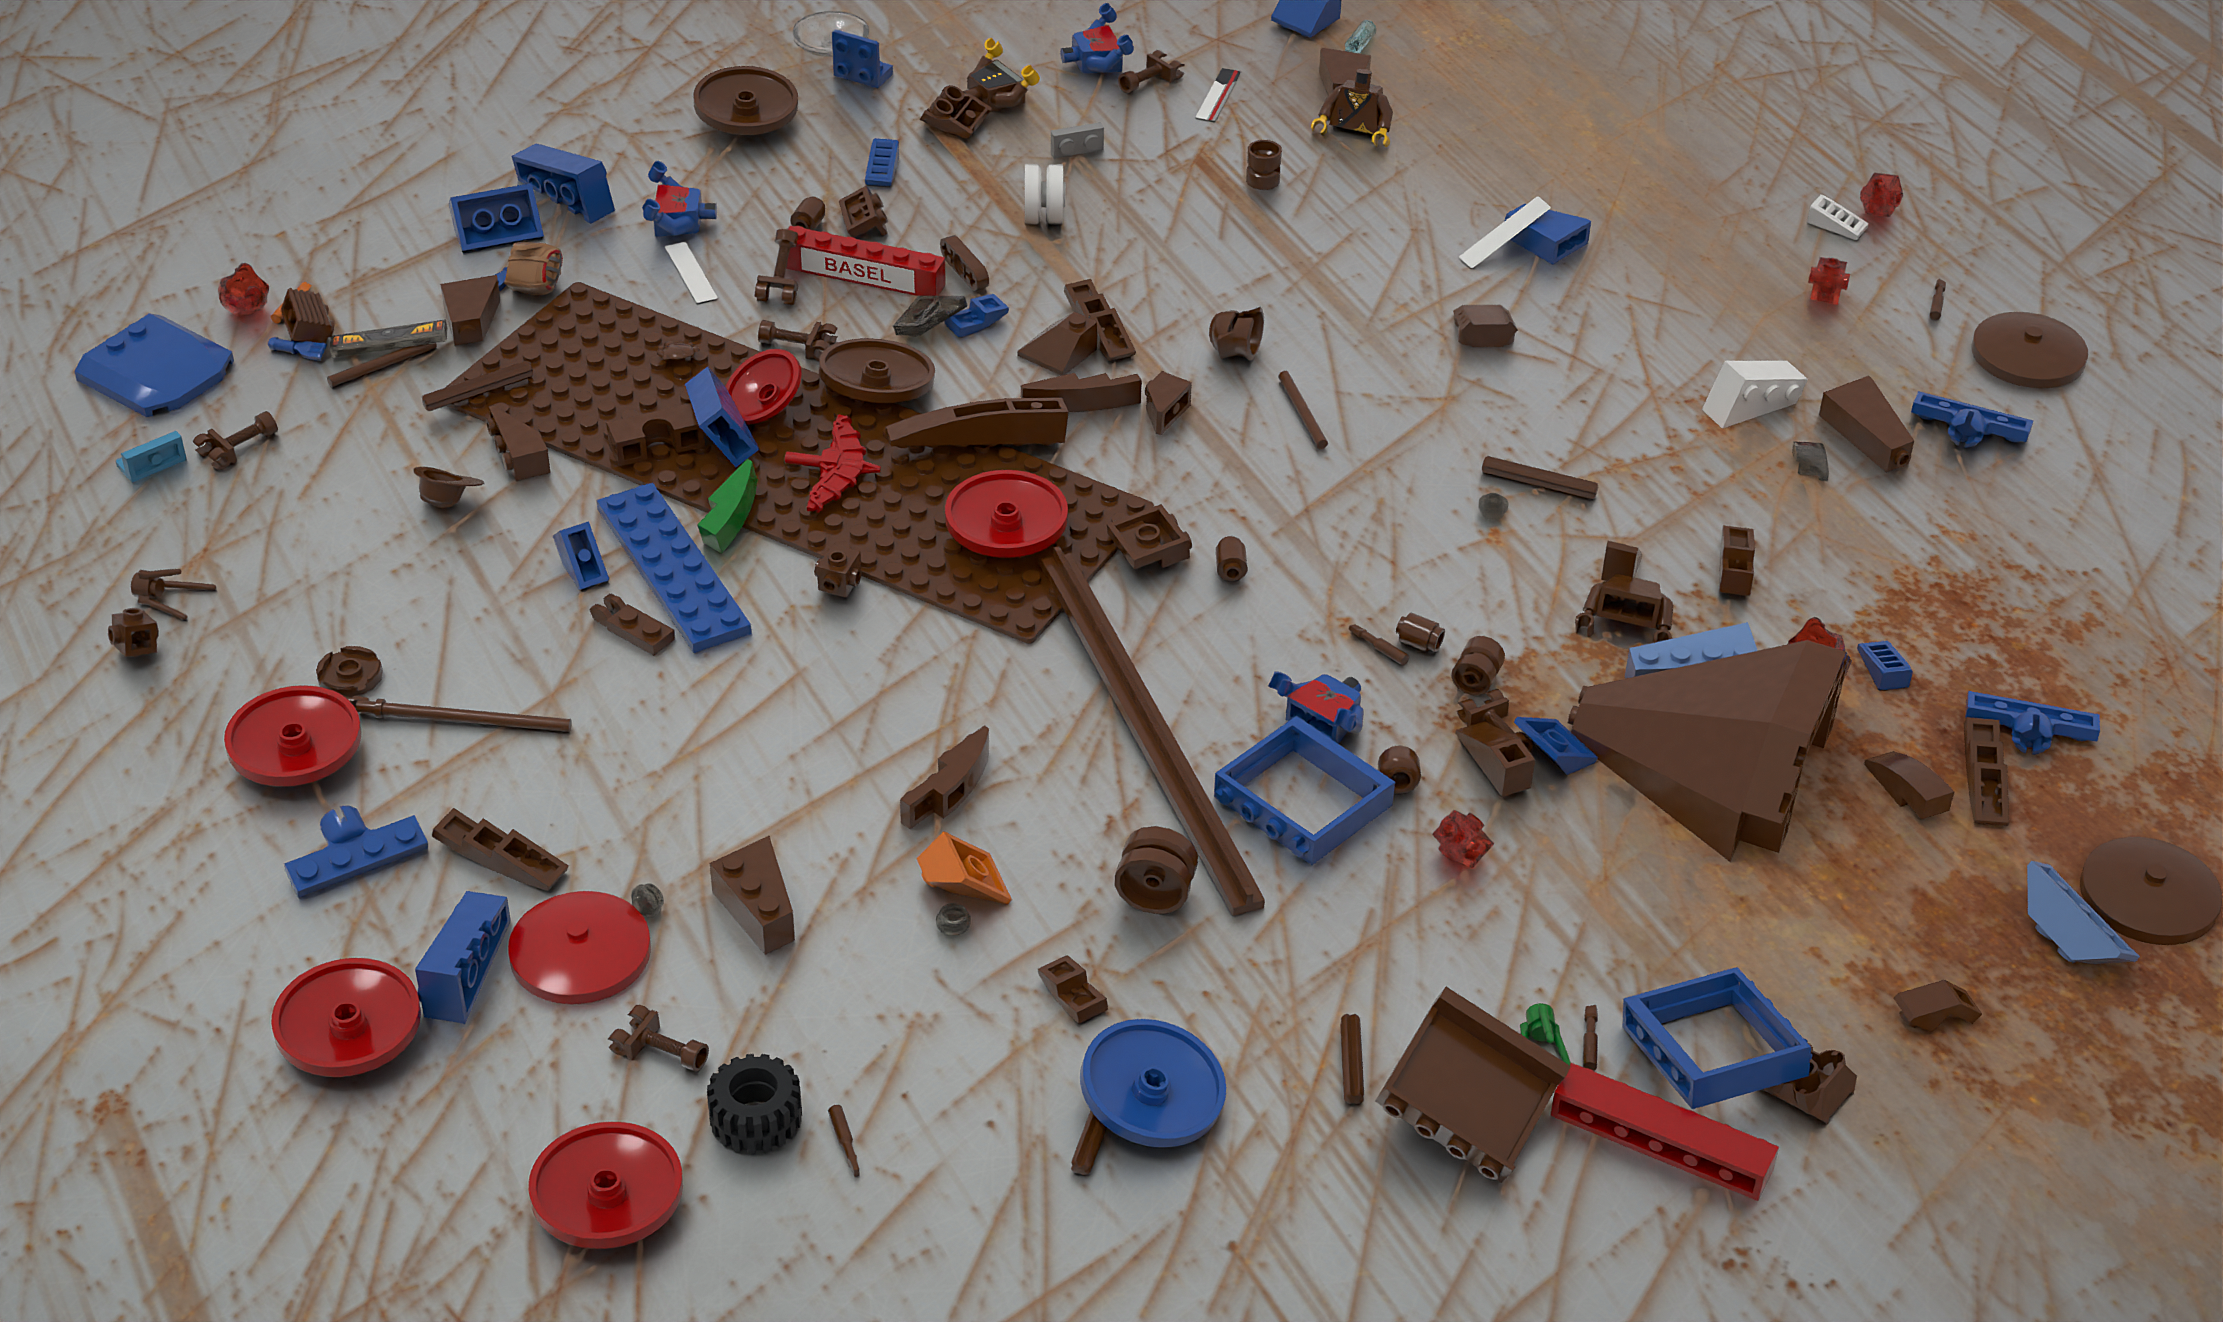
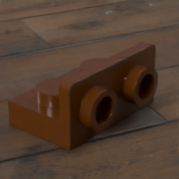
M867 185L839 200L846 229L851 237L865 234L875 226L883 236L888 234L885 225L888 223V219L882 210L884 205L877 193L872 194Z

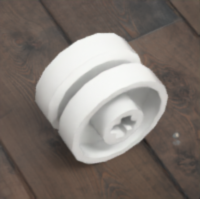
M1025 164V224H1039L1041 221V207H1046V221L1048 224L1063 225V207H1065L1066 182H1063V164H1049L1047 167V181H1041V167L1039 164Z

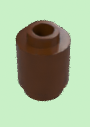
M814 196L802 200L791 215V225L815 230L825 216L824 202Z
M1227 536L1222 538L1215 549L1217 573L1226 581L1240 580L1248 571L1246 547L1237 537Z
M1410 612L1407 617L1402 616L1396 627V634H1399V642L1424 652H1437L1443 642L1445 629L1439 627L1437 622Z

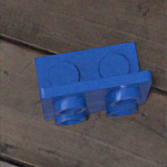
M836 29L832 32L834 76L878 89L893 75V65L880 61L879 42Z

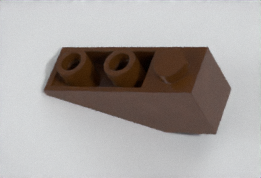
M494 405L489 406L490 418L486 419L489 435L494 436L496 450L498 454L502 453L505 470H511L515 481L551 473L548 449L540 432Z
M1485 721L1456 730L1455 734L1501 797L1531 788L1535 759L1518 737Z

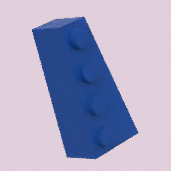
M537 143L511 156L518 181L523 184L532 183L533 190L540 194L546 192L550 200L557 204L563 202L568 205V211L575 215L578 213L583 214L586 222L591 224L615 211L606 178L607 172L602 161Z
M466 891L460 902L455 906L454 911L415 968L418 983L417 993L419 1002L422 1004L424 1018L466 1023L511 922L507 897Z

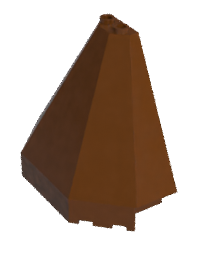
M1806 640L1589 687L1583 686L1578 700L1580 705L1579 707L1575 705L1572 707L1568 724L1573 725L1571 734L1591 750L1601 763L1729 862H1731L1739 841L1779 853L1789 830L1804 760L1811 744L1822 748L1825 747L1833 728L1843 681L1852 660L1845 651Z

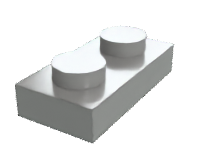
M1101 122L1051 130V155L1053 158L1104 150V127Z

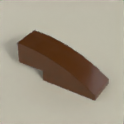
M1723 525L1719 566V592L1750 596L1754 576V529Z
M1894 751L1865 759L1864 765L1900 807L1909 805L1920 819L1950 811L1954 791L1940 776L1923 763Z

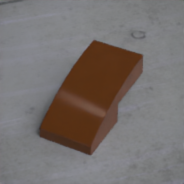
M1068 955L1038 968V974L1050 993L1078 1024L1108 1010L1107 998L1088 983L1086 970Z

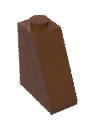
M1321 48L1319 73L1327 95L1329 96L1337 86L1343 85L1347 80L1355 81L1358 69L1370 70L1371 55Z
M497 275L440 284L443 306L454 345L483 341L501 301Z

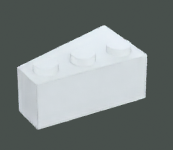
M1724 361L1702 410L1723 429L1796 404L1802 395L1808 379L1788 361Z

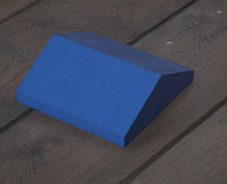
M1516 717L1514 720L1516 726L1566 775L1594 764L1598 759L1591 750L1571 734L1557 719Z

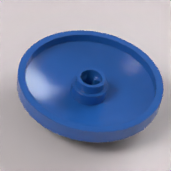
M1126 1020L1104 1029L1088 1046L1080 1069L1082 1094L1096 1118L1115 1134L1129 1141L1151 1147H1175L1199 1139L1216 1123L1226 1098L1224 1072L1213 1052L1192 1033L1176 1025L1159 1020Z

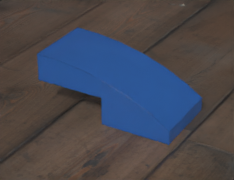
M995 294L970 299L969 309L945 314L944 324L959 338L992 325L1008 313L1009 307Z

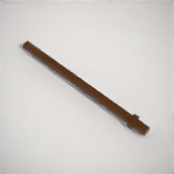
M379 698L376 701L358 700L356 703L357 713L374 714L375 718H384L386 715L570 732L572 727V720L565 718L387 703L385 699Z

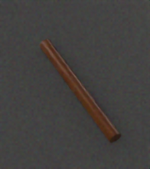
M431 337L327 377L328 384L332 388L437 348L436 341Z
M1288 371L1280 372L1278 378L1312 439L1319 449H1324L1328 445V441Z

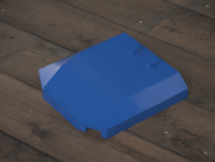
M149 313L83 354L74 372L77 381L145 417L153 416L152 410L166 407L169 411L179 409L222 381L226 375L225 368L228 363L232 364L234 362L232 351L164 316Z

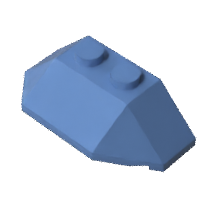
M2031 861L2027 865L2028 915L2037 923L2035 926L2037 931L2044 937L2053 940L2059 946L2057 951L2062 957L2072 963L2078 961L2087 964L2136 962L2140 956L2079 896L2051 865Z

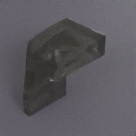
M1793 441L1792 454L1795 460L1799 462L1798 474L1818 475L1819 480L1828 482V460L1823 443Z

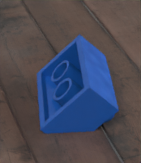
M532 183L450 197L449 209L454 231L462 252L544 237Z

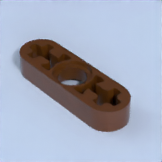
M956 235L940 240V249L943 257H945V261L973 291L989 286V275L985 266Z

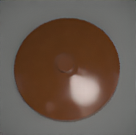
M734 66L714 71L698 82L693 93L694 109L698 117L707 125L731 134L757 135L775 131L787 125L798 111V92L793 83L785 76L761 67Z
M2030 312L2000 313L1983 320L1977 326L1971 344L1973 356L1983 369L2003 381L2029 388H2054L2069 384L2081 376L2088 359L2087 345L2074 329L2054 318Z
M860 338L841 341L826 348L819 358V376L829 388L847 397L876 403H896L913 400L929 392L934 384L935 366L927 355L906 344L884 339Z
M2125 837L2108 841L2090 853L2085 861L2080 877V890L2084 901L2114 931L2145 943L2177 945L2196 940L2205 935L2214 926L2222 906V891L2212 871L2190 852L2174 844L2157 839Z

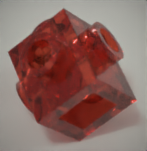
M1874 172L1860 193V200L1863 202L1865 214L1885 217L1892 215L1904 196L1899 176Z
M1820 257L1817 267H1811L1808 283L1813 284L1810 299L1838 304L1841 290H1847L1850 274L1845 273L1847 262L1839 261L1836 258Z
M1453 810L1441 821L1440 826L1432 834L1441 844L1438 849L1445 857L1451 861L1456 860L1470 868H1473L1494 845V842L1482 830L1485 826L1483 822L1470 812L1466 816Z

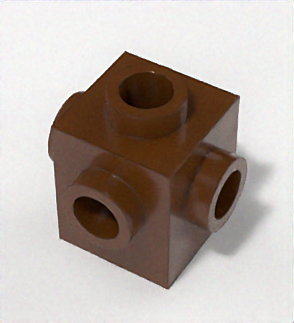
M832 544L824 557L818 559L815 565L814 575L818 580V590L847 598L853 587H857L861 580V551Z
M128 608L123 610V613L112 614V626L108 627V638L111 645H114L125 657L157 653L158 625L144 610Z

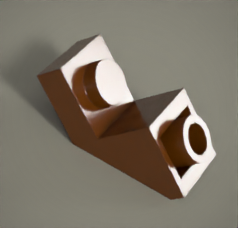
M1946 980L1900 992L1894 997V1000L1902 1010L1899 1012L1901 1018L1912 1028L1918 1026L1931 1033L1948 1016L1953 1019L1959 1017L1973 1024L1982 1015L1966 990Z

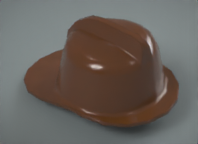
M422 466L413 469L414 473L419 476L421 500L439 508H448L457 504L466 486H480L484 484L483 480L455 475L432 467Z

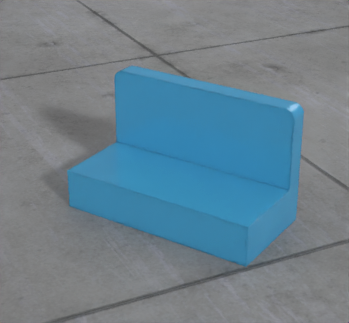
M174 431L121 453L122 457L116 460V465L133 483L187 460L182 436L177 431Z

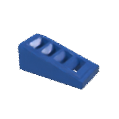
M873 139L865 184L892 186L899 160L898 140Z
M1889 641L1858 644L1857 649L1878 690L1909 687L1913 671L1907 661Z

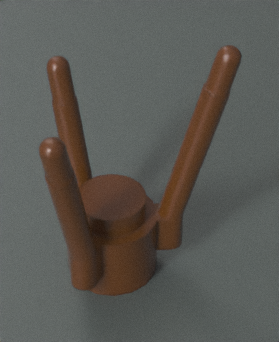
M179 568L155 571L139 570L132 578L131 592L134 597H139V604L150 605L174 617L187 620L186 614L153 599L160 597L165 588L216 590V585L164 581L162 578H159L180 575L182 571Z

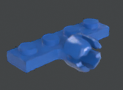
M1920 391L1916 395L1911 413L1918 414L1920 418L1926 420L1937 419L1945 421L1950 425L1948 428L1950 439L1958 446L1961 441L1965 442V447L1967 448L1976 446L1981 442L1984 434L2003 436L2011 442H2027L2033 425V420Z
M1968 691L1965 718L1999 720L2000 724L2012 729V741L2015 747L2023 753H2026L2027 747H2032L2033 755L2044 752L2050 748L2053 735L2068 736L2077 741H2098L2100 714Z
M349 805L340 806L344 815L340 820L334 809L330 810L320 821L321 831L328 846L322 850L284 863L286 874L297 897H302L428 849V841L415 815L378 829L370 830L365 826L357 808Z

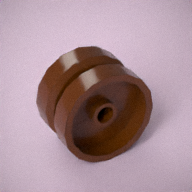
M1159 826L1142 827L1131 833L1125 842L1122 859L1115 873L1114 886L1119 896L1130 906L1138 910L1153 914L1171 913L1181 908L1188 899L1191 881L1194 878L1198 865V853L1194 845L1184 835L1170 828Z

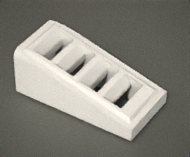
M1820 195L1812 203L1807 221L1811 225L1853 240H1857L1868 228L1869 224L1824 195Z

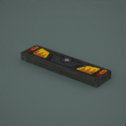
M446 319L333 335L331 336L329 349L331 357L336 358L447 341L448 328Z

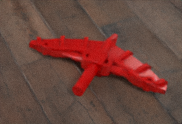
M837 415L836 421L833 422V441L830 444V448L823 450L821 456L786 452L785 463L820 468L819 482L810 491L807 511H816L818 513L823 510V506L828 502L840 499L841 493L844 490L857 484L856 478L860 474L880 473L881 466L866 462L863 459V456L866 454V448L860 445V432L852 428L850 425L852 420L847 415Z

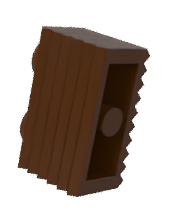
M289 288L284 298L281 312L291 341H310L326 344L328 337H332L334 332V321L329 320L328 305L323 303L319 292L315 294L314 292L309 293V291L304 292L303 290L298 291L297 289Z

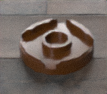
M361 646L340 648L341 652L335 654L330 652L318 662L316 674L320 687L333 690L344 697L363 695L374 689L381 681L383 674L380 659L377 658L376 653Z

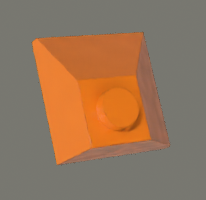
M945 831L916 858L922 870L921 876L923 880L933 888L939 887L950 893L1003 904H1009L1012 901L990 853Z

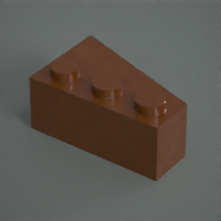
M770 836L709 863L713 894L765 955L795 941L793 910Z

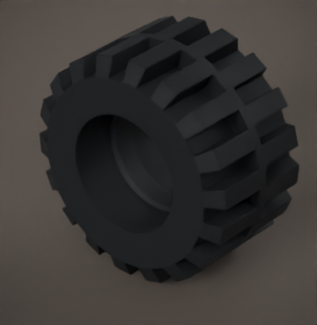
M746 1054V1058L740 1059L735 1057L731 1059V1064L729 1065L723 1063L718 1067V1073L712 1074L710 1085L707 1086L710 1126H712V1133L715 1138L720 1137V1143L725 1147L732 1145V1150L741 1152L744 1149L748 1150V1154H756V1150H763L766 1153L772 1151V1147L775 1145L779 1148L786 1144V1138L792 1139L796 1135V1128H800L802 1122L800 1081L798 1075H794V1069L790 1065L784 1066L782 1059L776 1057L772 1060L770 1055L761 1054L760 1057H754V1054ZM750 1102H765L759 1105H745Z

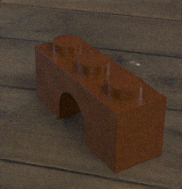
M691 403L606 422L609 447L618 466L648 460L646 447L656 442L669 443L674 447L676 453L705 447L704 431L698 425Z

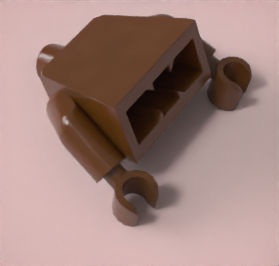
M1616 574L1608 581L1597 583L1591 588L1583 607L1585 613H1580L1576 616L1575 632L1577 634L1579 629L1585 626L1588 627L1587 637L1594 634L1593 616H1599L1656 628L1657 631L1654 633L1652 643L1673 639L1671 633L1668 632L1672 626L1673 602L1665 594L1661 593L1660 584L1657 582Z

